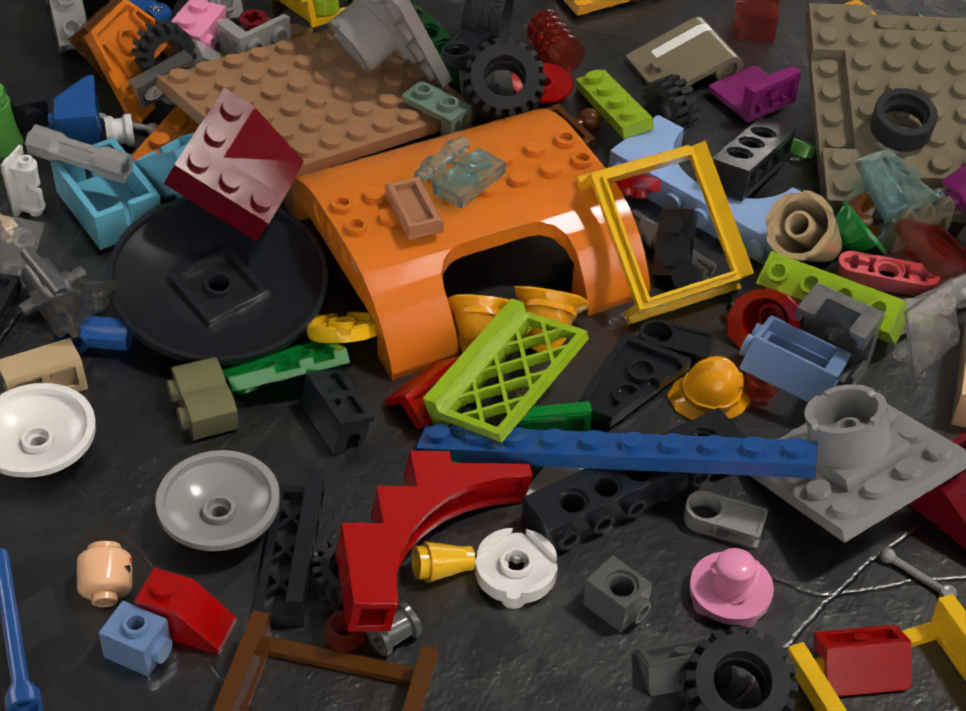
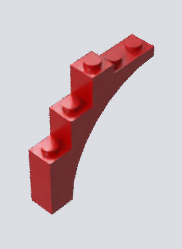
M410 450L403 477L405 486H377L370 513L372 523H342L336 547V558L347 632L391 631L398 605L396 576L405 556L423 536L442 522L487 506L523 503V497L526 496L532 479L530 464L452 463L450 451Z

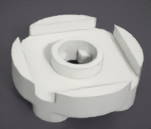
M505 528L491 533L480 543L475 560V576L480 587L488 595L502 601L503 605L507 608L517 609L525 603L542 598L552 589L557 579V555L553 545L543 535L526 529V534L512 533L513 528ZM512 561L515 564L523 562L525 565L522 570H512L509 568L508 562Z

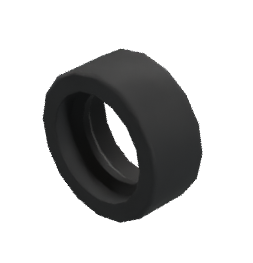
M895 88L886 91L876 102L870 120L871 132L878 142L889 149L898 152H912L921 149L930 141L938 120L937 108L930 98L919 91L909 88ZM892 111L909 113L920 121L922 127L905 129L896 126L888 120L885 114Z

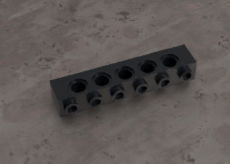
M716 408L660 434L676 433L683 436L718 435L721 437L747 438L720 408ZM585 468L524 496L521 522L526 529L535 531L548 539L556 551L560 549L565 550L571 548L579 540L587 536L606 531L611 525L627 517L633 518L638 516L644 509L671 500L678 493L692 486H701L709 478L718 474Z

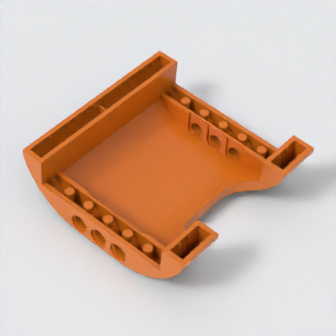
M548 109L532 110L295 177L283 199V203L289 213L296 219L301 221L310 218L375 321L377 325V356L392 381L423 371L437 361L460 357L454 321L444 289L443 274L451 262L469 254L524 237L547 236L558 242L573 261L574 270L571 294L579 295L589 301V310L585 311L588 316L634 301L593 188L580 191L576 181L578 176L606 168L567 121ZM420 177L443 221V232L408 240L385 195V184ZM616 182L609 183L610 189L650 296L649 272L640 234L622 192Z

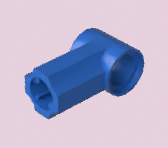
M70 306L63 311L54 337V342L70 338L78 354L84 353L87 347L131 350L133 335L119 318L94 316L90 310L81 306Z

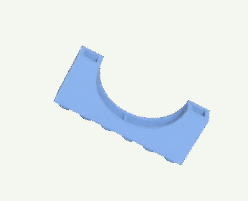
M660 115L653 118V130L626 138L610 150L608 168L681 147L684 128ZM678 163L641 174L660 179V193H648V200L664 209H694L698 214L696 227L719 239L699 183L690 178ZM793 187L777 196L761 199L746 198L743 202L727 197L748 256L765 265L770 252H775L767 242L766 216L772 205L783 195L791 192L793 194L801 192Z

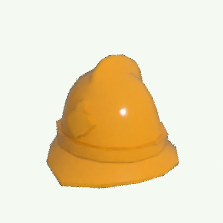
M515 286V295L518 301L524 303L525 310L529 313L572 326L577 314L589 310V301L579 295L531 286ZM531 327L525 338L543 333V330ZM567 338L550 342L551 347L561 346ZM546 343L531 347V349L538 352L548 350Z
M456 294L447 298L455 323L459 349L462 353L508 303L509 299L474 294Z
M719 355L708 357L696 363L686 376L674 382L667 394V398L675 412L688 420L695 419L716 408H720L731 420L741 415L750 403L743 390V373L739 372L737 366L731 360Z

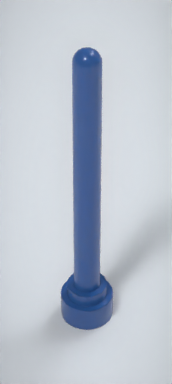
M0 548V614L11 685L4 696L6 711H42L41 691L33 682L29 681L9 553L7 550Z

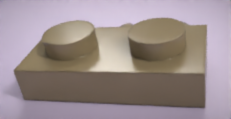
M946 196L936 205L930 202L923 204L916 212L912 209L904 210L898 217L891 219L884 246L891 253H895L947 235L955 210L954 200Z

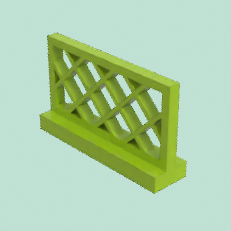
M511 298L423 397L433 425L444 424L448 426L451 423L503 442L589 339L587 330L526 312L523 302ZM531 327L543 330V333L524 338L531 330ZM562 338L571 339L566 345L556 348L551 347L550 342ZM546 343L548 350L526 356L525 349ZM521 352V358L502 363L509 354ZM551 361L546 370L530 373L529 367ZM525 369V376L504 381L503 374ZM499 377L500 383L481 388L489 378ZM529 386V390L524 396L509 400L508 392ZM503 395L504 402L482 407L481 400ZM476 402V410L462 414L459 413L466 404ZM507 413V416L498 427L485 422L486 418Z

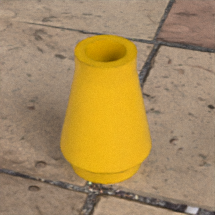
M424 541L421 546H414L412 549L411 562L413 574L417 580L424 579L429 583L464 571H473L475 568L473 547Z

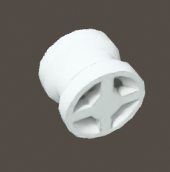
M131 113L124 114L121 118L116 119L112 116H104L107 139L114 137L119 145L135 146Z

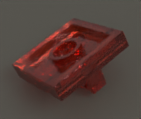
M901 219L895 227L894 231L908 243L904 250L907 256L913 262L922 263L925 269L933 275L956 277L966 272V249L943 226Z

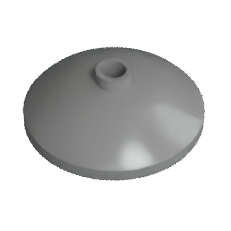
M229 450L208 451L183 460L165 475L156 493V512L161 526L175 541L197 550H229L253 541L270 527L279 510V486L272 471L253 456Z

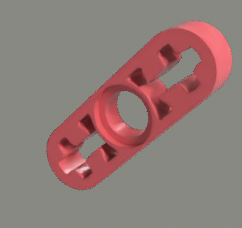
M858 251L842 253L839 256L836 267V275L873 289L914 297L937 288L940 281V273L930 265ZM879 272H891L896 277H886L881 275Z

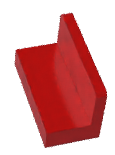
M459 356L433 363L386 397L384 401L387 406L402 404L415 428H425L432 421L423 397L454 364Z
M897 625L813 632V648L823 659L824 675L838 696L908 690L911 687L912 641Z

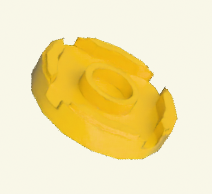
M350 311V313H347V316L338 317V314L329 313L312 320L310 325H308L307 336L310 340L320 343L355 342L377 336V325L369 312Z

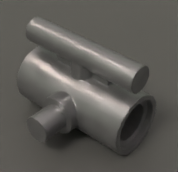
M26 247L21 251L20 256L27 263L22 269L21 278L31 293H29L30 298L18 306L26 317L37 310L42 312L46 309L59 324L63 311L67 307L81 306L87 308L86 302L76 292L78 289L77 285L88 278L87 273L81 266L70 273L67 271L60 273L48 258L40 257L32 247Z

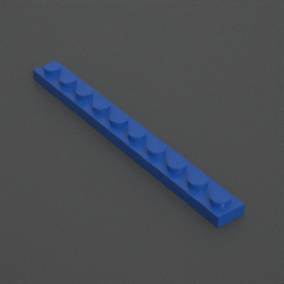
M437 424L425 426L416 451H450L451 460L459 463H509L548 467L816 478L818 441L800 438L785 440L763 439L761 437L734 438L718 435L683 436L676 433L658 435L641 434L639 432L607 433L597 430L587 432L563 431L560 429L531 430L515 427L503 442H499L461 427Z

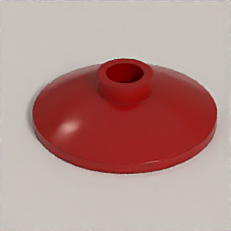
M543 63V73H546V81L540 104L563 100L571 93L573 88L571 75L557 65ZM512 73L513 92L516 94L523 88L520 78Z

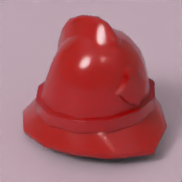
M775 289L752 290L737 298L727 315V335L741 349L747 335L752 333L756 324L763 325L771 315L800 329V321L795 320L799 303L787 294Z

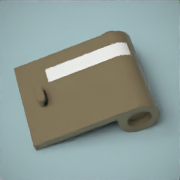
M701 17L692 18L625 55L626 60L647 84L669 74H678L680 79L685 78L687 80L686 87L710 74H713L719 81L742 71L744 66L742 59Z

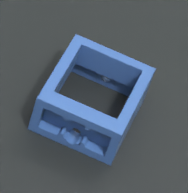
M771 315L763 325L757 323L752 333L747 335L739 351V354L745 356L739 369L809 402L816 395L821 396L823 391L836 387L852 354Z

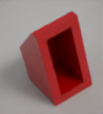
M155 567L135 599L137 607L168 620L171 640L218 655L236 623V616L194 579Z

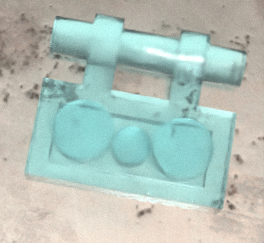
M461 136L457 140H449L441 147V152L437 155H430L425 158L413 174L414 177H420L422 183L427 179L432 180L434 194L462 208L506 173V162L479 147L470 154L465 152L470 147V143L467 138ZM448 163L454 165V166H453L452 168H450V169H447V168L444 167V166H446Z

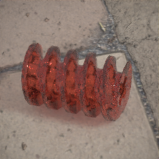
M550 9L542 10L530 20L527 26V37L547 63L557 65L568 73L581 65L585 56V48L581 46L580 41L555 11Z

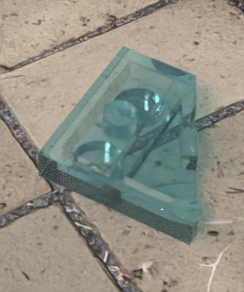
M889 148L860 158L855 164L885 223L899 217L906 209H912L916 212L923 204L930 202L936 205L943 197H946L941 190L938 189L934 192L919 180L922 175L912 167L906 166L901 158Z

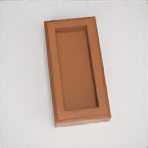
M420 177L385 184V195L408 240L443 232V221Z

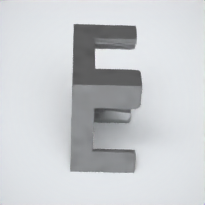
M817 282L797 307L795 320L801 321L804 317L801 330L852 354L837 384L840 386L855 385L870 365L885 313Z

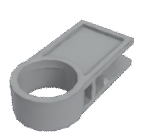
M702 490L692 493L687 498L683 519L685 524L697 533L757 550L769 509ZM698 506L709 507L717 513V516L708 519L701 518L695 515L691 509Z

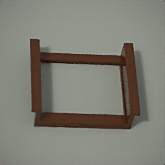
M253 610L212 711H248L269 656L407 685L409 689L402 711H422L438 659L439 649L422 645L416 666L412 667L272 637L270 613Z

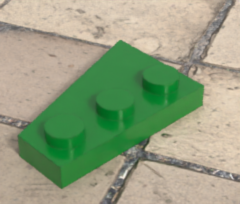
M309 341L262 359L239 364L222 371L230 391L243 394L256 390L259 385L284 381L309 372L350 363L347 348L339 344Z

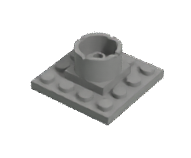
M353 0L349 6L328 22L331 31L335 33L334 35L342 47L368 73L396 52L411 66L417 64L419 71L429 82L435 80L444 88L452 81L447 68L410 0Z
M841 385L825 390L821 396L816 395L811 399L805 408L806 423L779 438L785 440L800 438L818 441L816 478L751 477L845 543L965 470L966 450L886 403L885 397L879 392L876 393L874 389L864 385Z

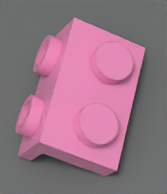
M189 0L171 21L191 36V40L195 38L214 50L219 42L217 22L226 18V6L208 2L207 0Z

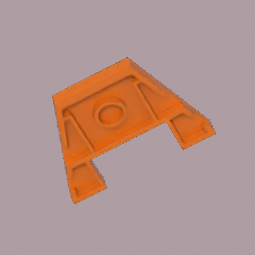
M122 0L84 38L125 114L131 113L132 122L142 123L156 106L151 104L142 109L128 80L142 73V70L134 61L136 57L132 55V49L137 48L132 42L134 38L140 40L141 37L137 34L139 29L143 32L147 31L148 29L145 24L150 22L155 26L156 19L131 1ZM165 41L160 44L154 53V59L162 51L168 57L173 50V42Z

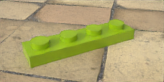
M593 70L585 76L576 79L578 91L623 139L654 129L653 118L605 70Z

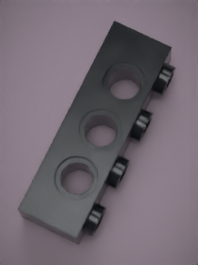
M759 118L752 125L747 126L739 136H735L727 146H723L712 159L725 195L743 202L789 159L796 129Z

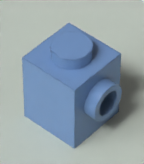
M126 601L120 603L98 633L104 658L149 677L158 663L162 664L167 659L172 649L168 620Z

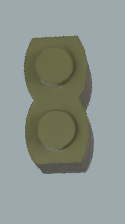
M216 357L171 367L172 380L166 381L171 402L179 403L180 407L177 408V416L182 431L188 429L192 439L196 440L238 429L237 408Z

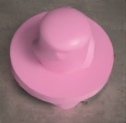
M730 548L701 559L694 567L689 583L693 608L698 614L708 616L724 624L739 625L741 627H752L757 623L758 619L769 609L774 593L773 582L768 571L749 552L740 548Z

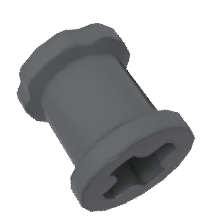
M401 601L397 605L391 631H366V634L376 651L382 656H387L393 651V646L409 636L412 638L419 636L422 626L418 616L409 604Z

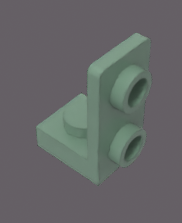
M424 81L418 82L402 94L403 102L441 121V136L471 128L472 105Z

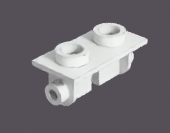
M18 145L1 164V174L6 187L7 200L10 205L12 218L14 219L22 211L28 212L31 216H40L46 207L42 189L37 188L40 185L37 161L32 159L30 155H24L22 145Z

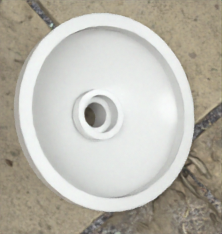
M52 383L27 384L1 394L0 473L14 477H39L58 472L76 462L88 450L96 432L95 415L87 399L69 387Z

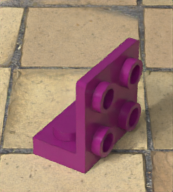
M792 65L774 74L767 75L757 66H752L710 84L709 92L749 123L794 103L802 71Z

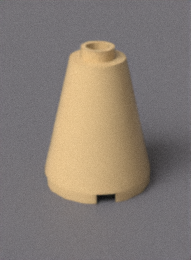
M803 190L804 192L794 194L791 192L783 195L772 205L766 216V238L772 249L778 254L797 261L830 262L834 260L841 252L842 239L834 211L828 201L812 191Z

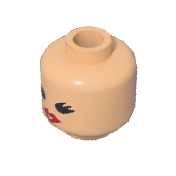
M113 541L94 542L88 545L87 550H84L78 556L77 592L83 598L92 600V605L97 607L114 606L118 603V599L125 597L131 592L132 557L126 550L121 548L119 543Z

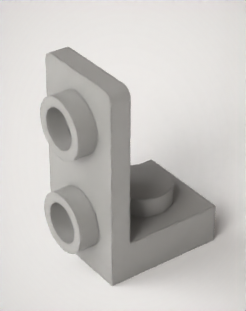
M282 14L247 32L228 18L217 22L219 49L227 55L291 39L290 17L286 14Z

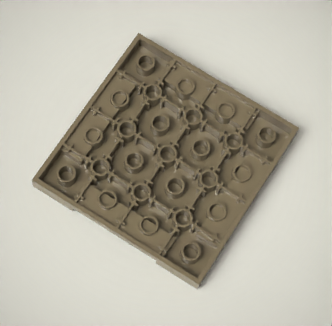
M809 3L804 24L820 196L828 201L836 216L838 210L843 206L842 202L844 200L848 201L866 191L875 204V210L872 214L873 219H894L904 210L912 209L916 212L923 204L928 202L936 205L944 197V194L947 193L941 180L966 164V19L872 14L871 5ZM895 88L913 89L930 98L936 106L938 120L930 141L923 148L912 152H898L882 145L872 134L870 120L878 98L886 91ZM892 111L885 114L888 120L896 126L905 129L922 127L920 121L909 113ZM959 210L954 211L951 222L966 223V215Z

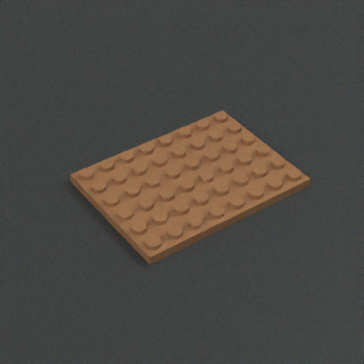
M330 28L312 34H304L301 37L290 40H281L264 47H254L249 51L228 54L215 60L202 61L193 68L185 70L180 68L172 69L167 75H156L158 78L155 85L199 125L224 87L247 101L265 117L303 159L304 163L296 177L439 132L440 120L402 101V94L420 81H424L467 103V98L464 99L463 95H460L450 86L446 85L442 88L435 80L431 82L426 80L419 71L417 64L411 66L396 52L370 73L366 72L346 52ZM474 109L472 110L471 121L477 119Z

